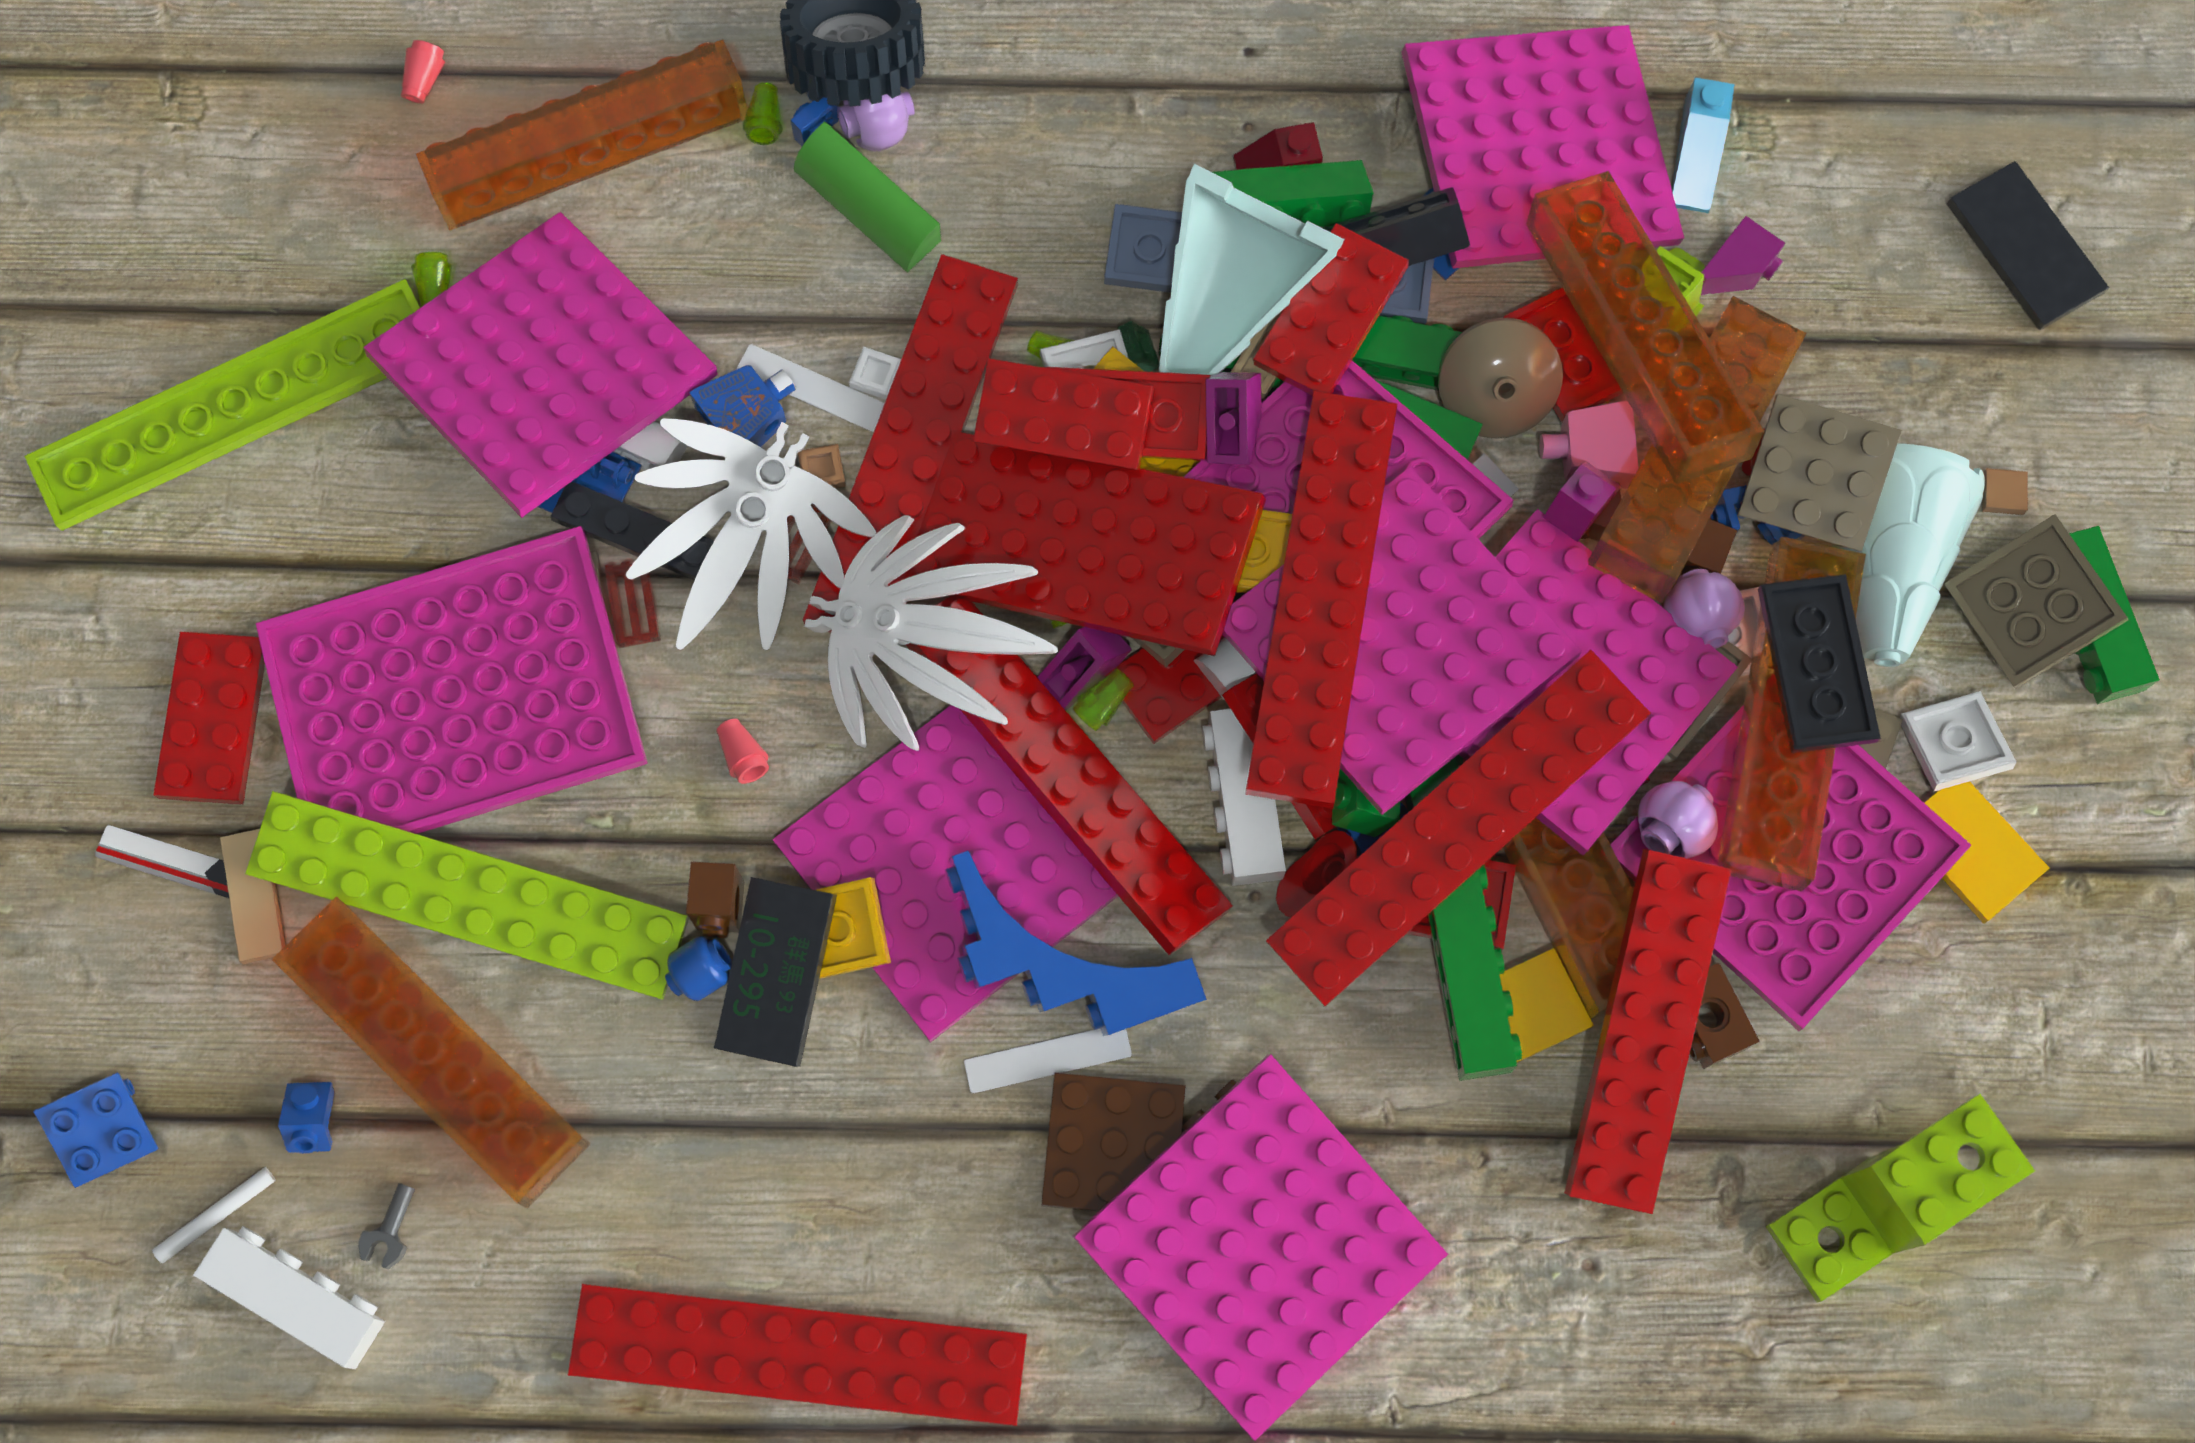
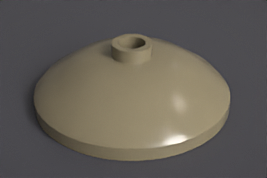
M1495 318L1482 321L1462 332L1449 346L1442 359L1438 374V388L1442 403L1446 409L1482 423L1483 426L1479 433L1481 437L1507 438L1519 435L1540 423L1554 407L1562 386L1563 370L1561 359L1549 337L1539 328L1528 322L1514 318ZM1502 384H1512V388L1507 393L1498 392Z

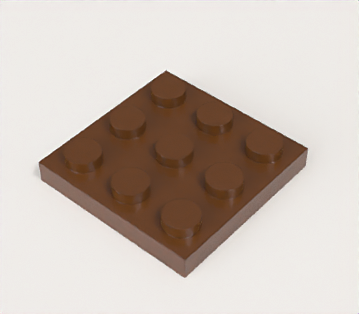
M1055 1073L1041 1206L1099 1212L1181 1135L1186 1085Z

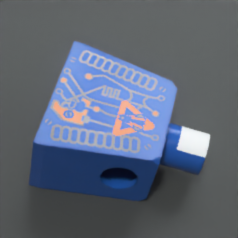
M746 365L697 387L689 393L694 408L707 425L734 433L761 447L777 432L781 422L786 423L784 410L779 401L794 392L796 388L784 370H780L763 382L753 367Z

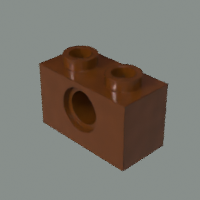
M691 862L686 914L698 931H703L702 935L705 937L723 939L728 938L729 932L739 933L745 882L735 864Z
M1720 963L1710 966L1700 1008L1711 1010L1716 1016L1717 1023L1715 1028L1706 1027L1701 1023L1698 1016L1689 1054L1695 1062L1700 1061L1703 1069L1745 1051L1760 1042Z

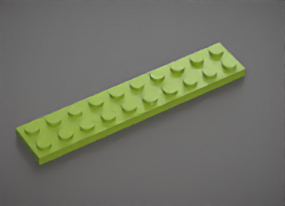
M403 279L25 455L24 457L55 525L61 531L70 528L387 379L366 356L364 346L420 308L407 280Z
M272 791L245 873L246 875L658 999H664L668 987L665 975L669 973L667 965L668 956L680 948L689 920L687 915L275 791Z

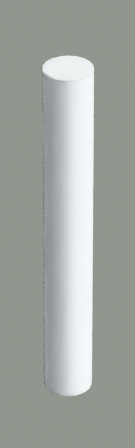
M266 1167L262 1168L153 1248L154 1256L160 1263H165L276 1180L272 1173Z

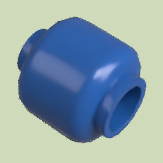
M699 936L669 954L667 960L669 973L665 975V979L670 989L677 996L684 994L693 1001H699L728 983L732 960L725 947L717 939L709 940L706 937Z

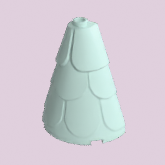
M1194 164L1190 171V176L1186 180L1179 243L1175 246L1171 299L1166 301L1159 372L1211 376L1222 372L1251 345L1250 339L1290 304V299L1336 257L1337 251L1341 248L1345 239L1309 221L1305 224L1234 188L1232 182Z
M1897 443L1862 552L1832 544L1841 575L1846 574L1863 657L1873 659L1874 663L1879 666L1896 667L1909 659L1940 600L1939 590L1960 552V545L1983 500L1985 486L1983 471L1980 468H1975L1974 471L1969 468L1970 460L1955 453L1927 446Z

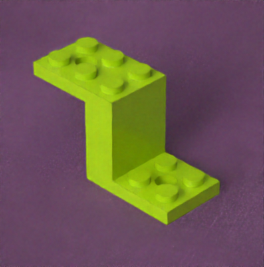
M1980 1093L1903 1144L1871 1156L1765 1227L1818 1303L1892 1254L1926 1245L2035 1172V1170ZM1962 1145L1973 1147L1979 1155V1164L1974 1170L1964 1168L1958 1160V1151ZM1825 1227L1833 1229L1839 1236L1840 1245L1834 1253L1826 1252L1819 1245L1818 1235Z

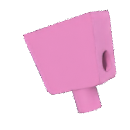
M1633 400L1568 412L1561 424V434L1540 435V458L1563 459L1564 477L1566 480H1569L1581 464L1588 462L1612 480L1620 483L1621 488L1631 489L1639 475Z

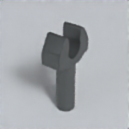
M398 1183L382 1225L374 1231H363L358 1241L361 1260L369 1261L374 1253L375 1246L379 1242H385L388 1248L383 1258V1268H392L404 1257L407 1246L400 1242L398 1230L415 1191L414 1188Z

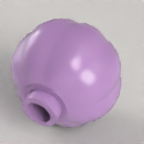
M908 91L901 93V95L893 99L887 94L883 95L882 102L871 104L870 100L866 99L860 100V106H849V101L843 100L844 106L837 109L840 126L845 137L849 139L861 135V139H855L857 145L870 151H882L900 142L907 132L909 116L915 114L913 101Z
M1696 569L1681 575L1677 579L1674 588L1669 591L1663 608L1672 614L1673 620L1678 627L1685 629L1690 635L1701 637L1705 645L1710 644L1715 649L1728 642V635L1739 626L1745 610L1743 597L1736 585L1726 576L1716 572L1709 573L1706 569Z
M1683 781L1666 782L1649 790L1641 799L1638 810L1639 829L1644 845L1649 850L1687 859L1704 853L1712 846L1718 832L1717 812L1712 804L1714 800L1711 793L1701 785L1695 784L1691 786Z

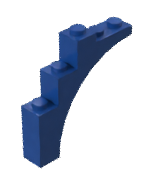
M969 851L954 855L949 859L951 867L945 869L948 883L953 894L960 892L966 908L960 910V916L966 933L968 935L975 933L977 938L976 942L961 947L964 956L958 958V963L965 982L973 981L976 989L1025 971L1028 980L1022 981V987L1030 1007L1037 1004L1039 1012H1044L1089 995L1091 1004L1085 1006L1089 1021L1094 1030L1101 1029L1103 1036L1114 1034L1207 1000L1192 958L1156 967L1122 968L1090 963L1060 952L1027 932L1001 907L984 884Z

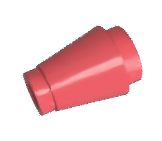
M413 40L411 48H406L402 82L403 89L401 92L403 98L411 102L424 104L445 64V61L442 59L444 51L440 47L429 42Z
M730 719L723 722L716 732L719 736L730 776L737 778L741 784L754 782L764 776L769 770L767 763L768 754L740 723L739 719Z

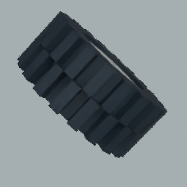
M787 0L786 9H781L780 29L787 80L790 85L794 84L795 90L801 95L808 92L809 99L819 102L825 97L827 98L828 105L838 106L841 100L849 101V106H860V100L869 99L871 104L882 102L883 95L887 94L892 99L901 95L900 87L908 90L915 85V78L920 79L924 73L925 53L922 12L920 3H916V0Z

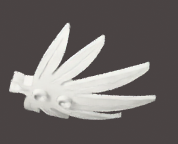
M663 418L660 421L661 427L675 439L697 451L725 457V460L703 459L669 463L636 474V482L653 487L673 489L702 487L722 481H727L729 486L702 501L667 527L636 559L626 572V577L632 580L668 563L699 541L727 512H730V518L713 542L695 578L681 619L676 647L679 650L684 649L719 611L747 567L761 532L766 531L767 535L763 547L758 579V622L762 648L768 650L778 628L787 588L789 568L787 517L793 516L795 518L798 531L810 556L823 574L840 589L844 574L837 550L826 527L811 507V504H814L832 522L850 532L872 538L875 536L876 530L863 513L837 489L817 476L794 466L796 453L803 450L809 440V436L802 433L799 442L790 446L785 457H779L785 445L783 436L788 430L789 426L781 422L777 430L776 442L765 451L749 440L718 427L687 420Z
M904 515L876 533L861 548L850 564L843 579L838 600L828 602L820 597L811 596L809 604L835 616H820L817 620L806 619L804 626L819 633L828 632L832 629L828 647L829 680L838 712L854 742L863 748L867 746L862 703L856 680L857 676L865 696L886 726L909 748L915 751L920 749L896 696L872 660L874 654L900 676L930 695L978 717L1006 725L1008 719L962 680L929 659L899 645L913 643L951 651L1008 655L1055 654L1058 652V648L1034 634L984 615L949 607L906 604V602L973 591L1035 576L1038 574L1037 569L1027 565L1003 563L957 565L917 574L888 586L891 581L962 532L965 527L960 523H954L934 529L904 544L891 555H889L913 523L914 519Z

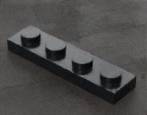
M573 481L564 487L551 514L553 522L570 529L581 526L586 536L637 557L672 524ZM703 536L689 549L661 567L695 581L714 540Z

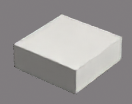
M863 347L849 381L850 388L886 400L901 359Z

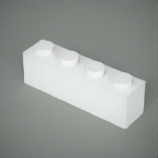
M1231 709L1210 711L1208 725L1202 726V737L1205 751L1212 750L1214 766H1208V779L1211 792L1218 791L1220 807L1214 808L1216 832H1224L1226 848L1220 849L1223 875L1230 874L1232 886L1281 880L1285 875L1286 868L1275 799L1245 795L1253 743Z
M244 1226L241 1227L239 1232L223 1228L193 1276L344 1368L356 1369L385 1323L384 1320L374 1315L378 1307L354 1294L351 1300L336 1292L340 1286L338 1282L318 1271L314 1277L301 1271L299 1268L303 1262L290 1253L279 1249L275 1255L263 1248L262 1245L266 1239Z

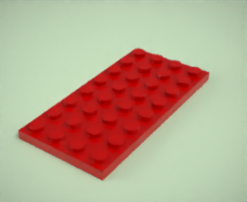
M954 432L917 537L954 523H960L965 529L906 571L904 579L935 569L966 564L1003 563L1032 566L1038 570V574L1035 576L953 594V596L967 601L1211 656L1216 655L1266 502L1263 493L1140 468L1139 471L986 445L974 442L973 434Z

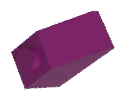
M1745 216L1701 272L1705 275L1701 295L1752 290L1762 277L1769 281L1783 263V260L1778 256L1786 243Z
M1220 372L1206 379L1207 463L1249 464L1251 462L1262 416L1261 373Z
M1583 463L1560 489L1543 518L1578 542L1622 486L1590 463Z
M1083 627L1076 631L1037 678L1059 704L1067 710L1104 681L1105 675L1117 667L1132 649L1118 634Z

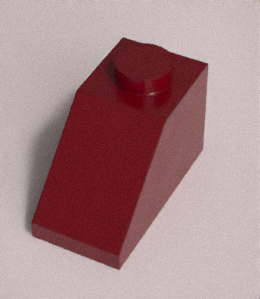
M1314 122L1274 129L1233 155L1235 170L1317 164L1323 161Z

